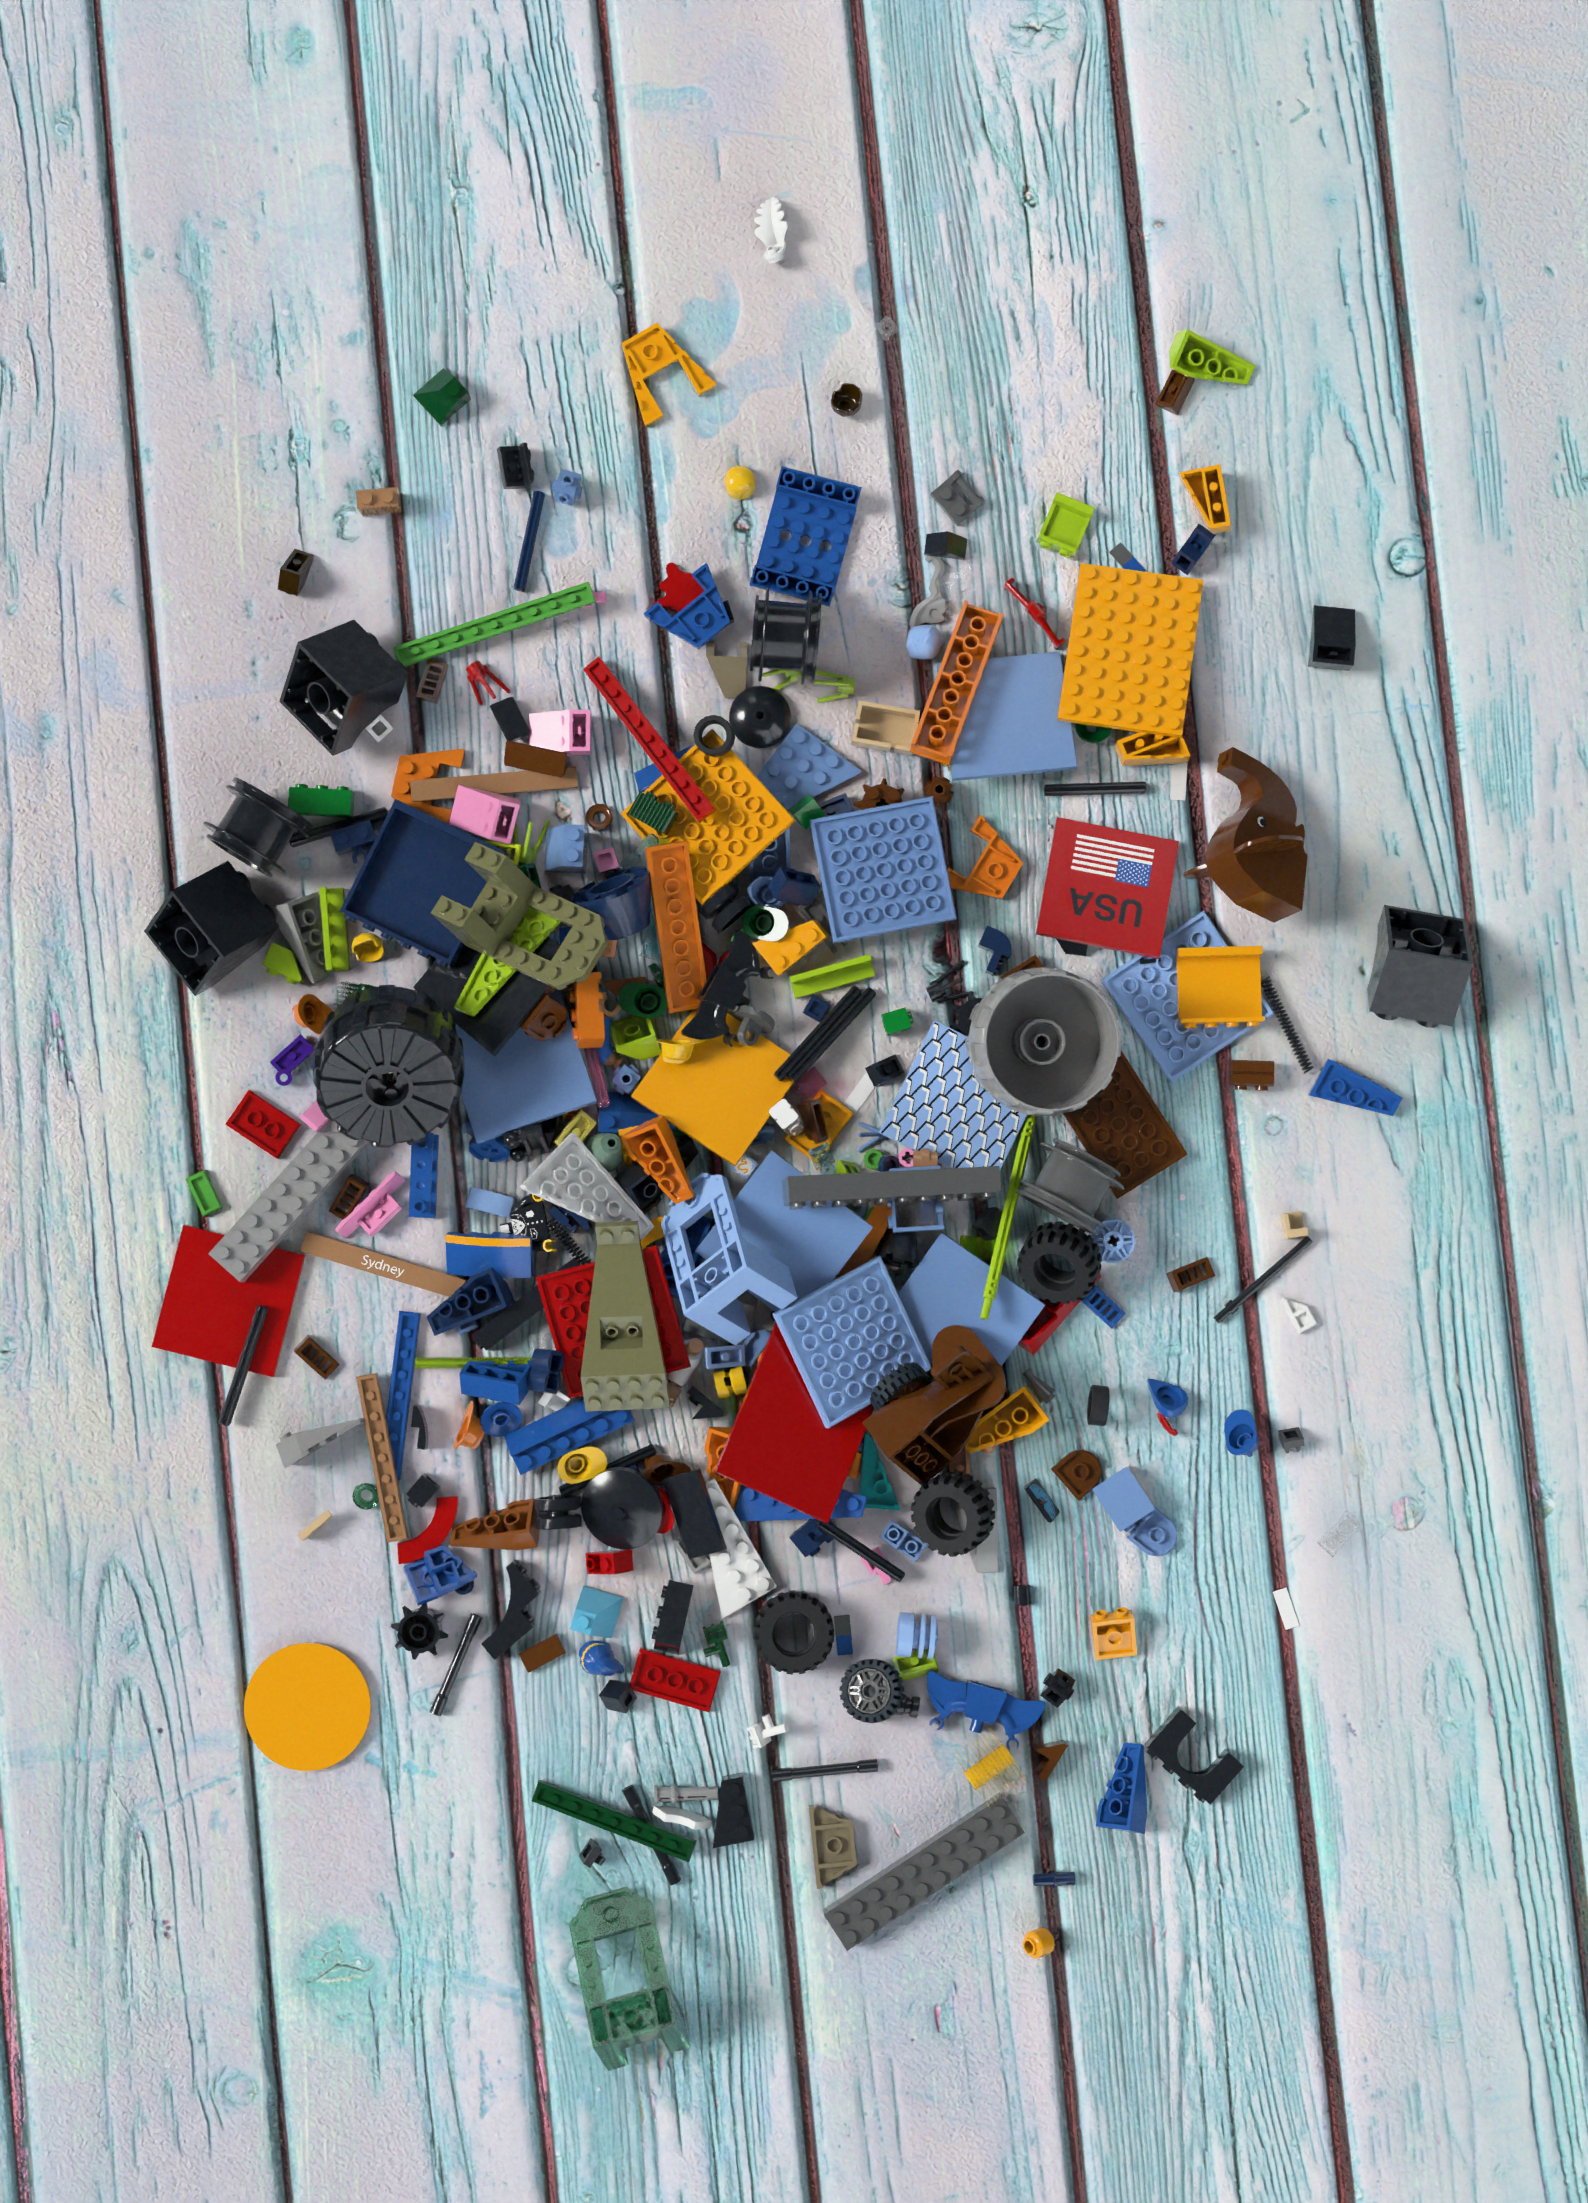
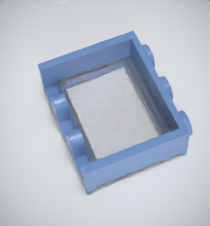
M940 1166L892 1168L889 1171L940 1169ZM932 1199L928 1203H916V1200H911L907 1204H895V1201L887 1203V1208L891 1207L892 1216H888V1228H892L893 1233L944 1230L942 1202H937V1199Z

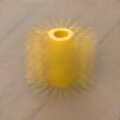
M998 1739L1000 1747L996 1745L997 1749L988 1755L986 1754L983 1759L970 1768L968 1767L966 1771L964 1769L963 1773L975 1790H978L980 1787L982 1788V1785L989 1782L996 1775H1000L1003 1770L1009 1766L1011 1767L1012 1764L1015 1765V1760L1004 1744H1001Z

